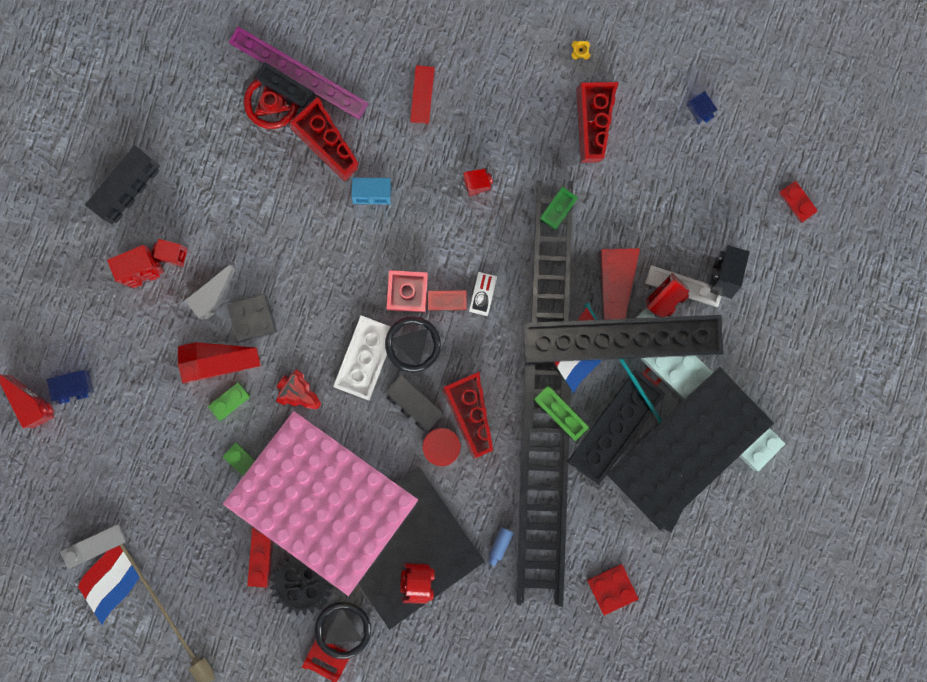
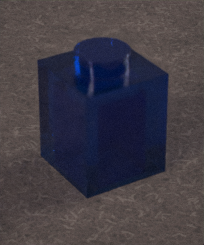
M705 91L690 100L686 105L698 124L703 121L707 123L715 117V112L718 110Z

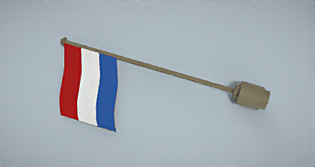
M121 544L106 551L88 570L78 585L79 590L101 625H104L110 613L129 595L138 580L141 579L193 660L190 662L191 667L188 669L196 682H211L216 679L213 675L215 672L206 658L202 660L200 656L195 658L125 546Z

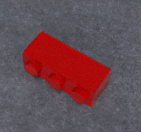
M252 527L247 586L267 588L270 585L273 541L254 527Z

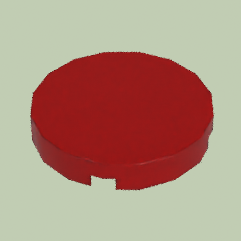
M438 428L427 434L423 441L422 449L424 456L430 463L436 466H446L457 459L460 454L461 445L459 438L454 432L449 429Z

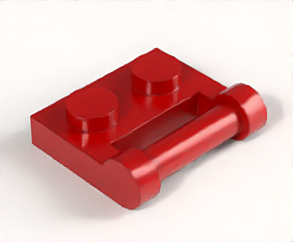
M315 640L302 668L306 670L308 668L331 680V682H338L349 659H336L327 655L321 650ZM334 643L327 644L338 652L348 651ZM313 657L337 668L336 673L311 662Z

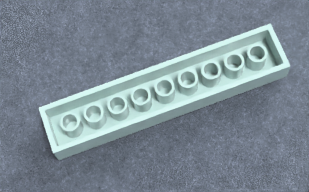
M645 308L636 318H656V316L648 308ZM696 356L640 358L682 401L713 373ZM769 428L739 457L754 471H760L785 443Z

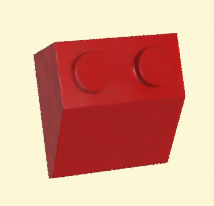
M671 273L646 299V307L659 317H669L676 310L675 306L679 302L683 303L689 297L688 293L690 290L678 277Z

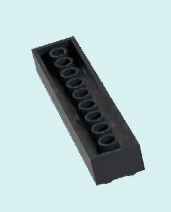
M722 315L523 324L525 363L724 354Z

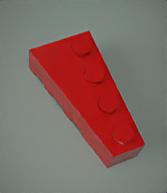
M619 82L580 83L576 88L580 163H599L605 157L608 132L616 99V89Z
M317 97L290 122L291 130L345 182L358 170V162Z
M477 372L442 388L472 458L475 459L493 451L480 373Z

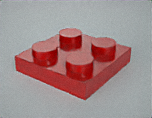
M622 564L587 579L604 616L638 600Z

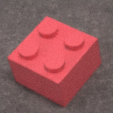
M389 270L386 309L388 311L426 313L428 273Z

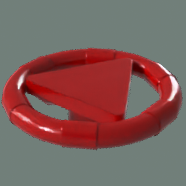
M254 80L248 86L243 101L244 109L249 119L257 126L265 129H277L288 124L296 115L298 106L292 103L290 107L281 95L266 86L255 113L252 111V93L261 85L260 82ZM289 111L287 115L276 122H268L257 117Z

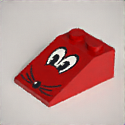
M0 374V385L22 428H35L55 418L53 415L54 409L49 402L47 403L45 399L12 375Z

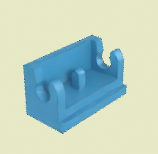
M352 178L353 204L391 205V178Z

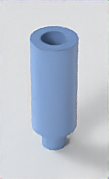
M504 527L500 528L489 552V556H491L489 564L495 566L498 560H502L514 532Z

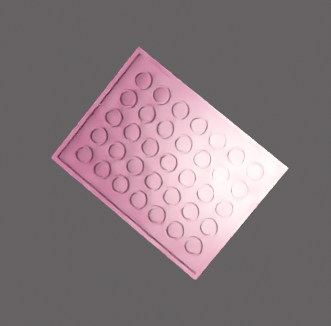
M293 411L224 501L223 505L349 596L416 505L418 499Z

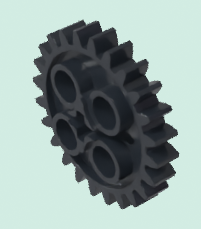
M289 555V561L283 558L282 562L284 565L278 563L276 566L279 571L273 570L272 573L276 577L270 579V581L275 583L270 589L276 590L272 597H279L276 604L282 602V610L285 607H289L288 613L290 614L294 609L297 616L300 611L303 612L304 616L307 615L308 609L313 614L315 612L314 607L320 610L322 608L320 602L323 604L327 603L324 597L331 596L327 590L333 589V586L329 585V582L316 572L314 577H307L305 570L309 567L297 558H294L293 555ZM288 570L295 572L296 578L294 580L287 578L286 572ZM300 579L303 582L319 581L316 584H306L303 588H301V585L285 587V584L298 583ZM308 588H316L317 596L311 597L308 594ZM289 590H296L298 598L291 599L288 594Z

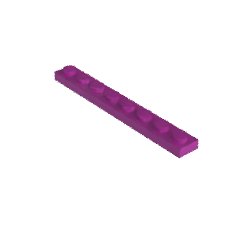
M240 27L236 28L228 42L262 64L264 62L268 63L312 90L313 94L360 120L369 105L368 102Z

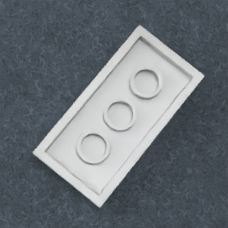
M360 316L334 383V388L370 401L387 356L385 339L390 326Z

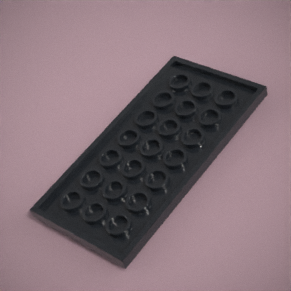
M718 367L621 458L607 475L659 530H662L760 438L774 422L721 367Z

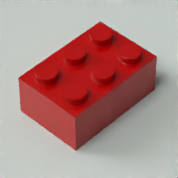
M145 245L107 260L115 282L127 287L137 288L143 285V281L148 279L149 281L160 278V274L164 273L160 261L153 258L152 249Z

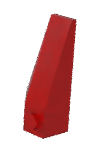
M202 342L177 346L178 367L182 383L185 384L261 366L256 347Z

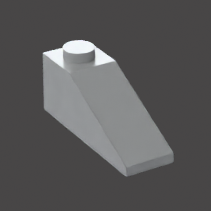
M228 265L185 300L199 319L203 320L205 318L207 320L215 314L214 310L218 307L235 271L232 265Z
M118 524L60 551L67 568L70 569L127 542Z

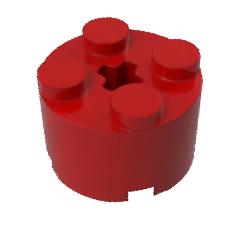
M404 563L403 566L406 570L401 571L400 592L405 595V598H401L402 603L427 604L428 601H432L433 589H431V581L434 580V569H430L429 564Z

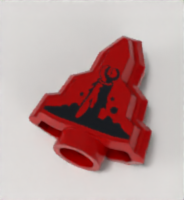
M298 369L290 377L284 375L277 385V389L280 392L275 401L282 405L298 406L301 404L309 409H318L321 405L317 395L310 391V384L304 380V374Z

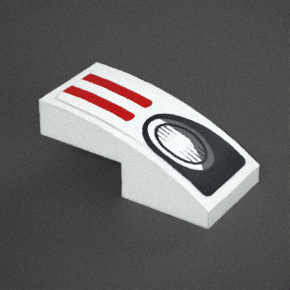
M478 272L469 312L488 316L497 276Z

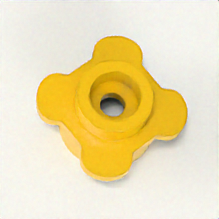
M588 41L572 42V58L575 60L578 58L589 59L590 43Z

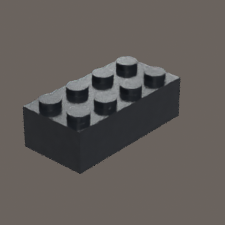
M134 145L85 205L110 224L117 223L122 218V212L126 207L129 208L134 203L135 196L145 190L149 179H153L158 174L160 165Z

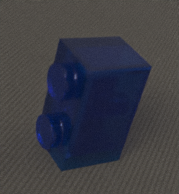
M89 370L46 379L51 402H58L59 405L69 403L70 399L77 397V400L89 398L88 394L94 393Z

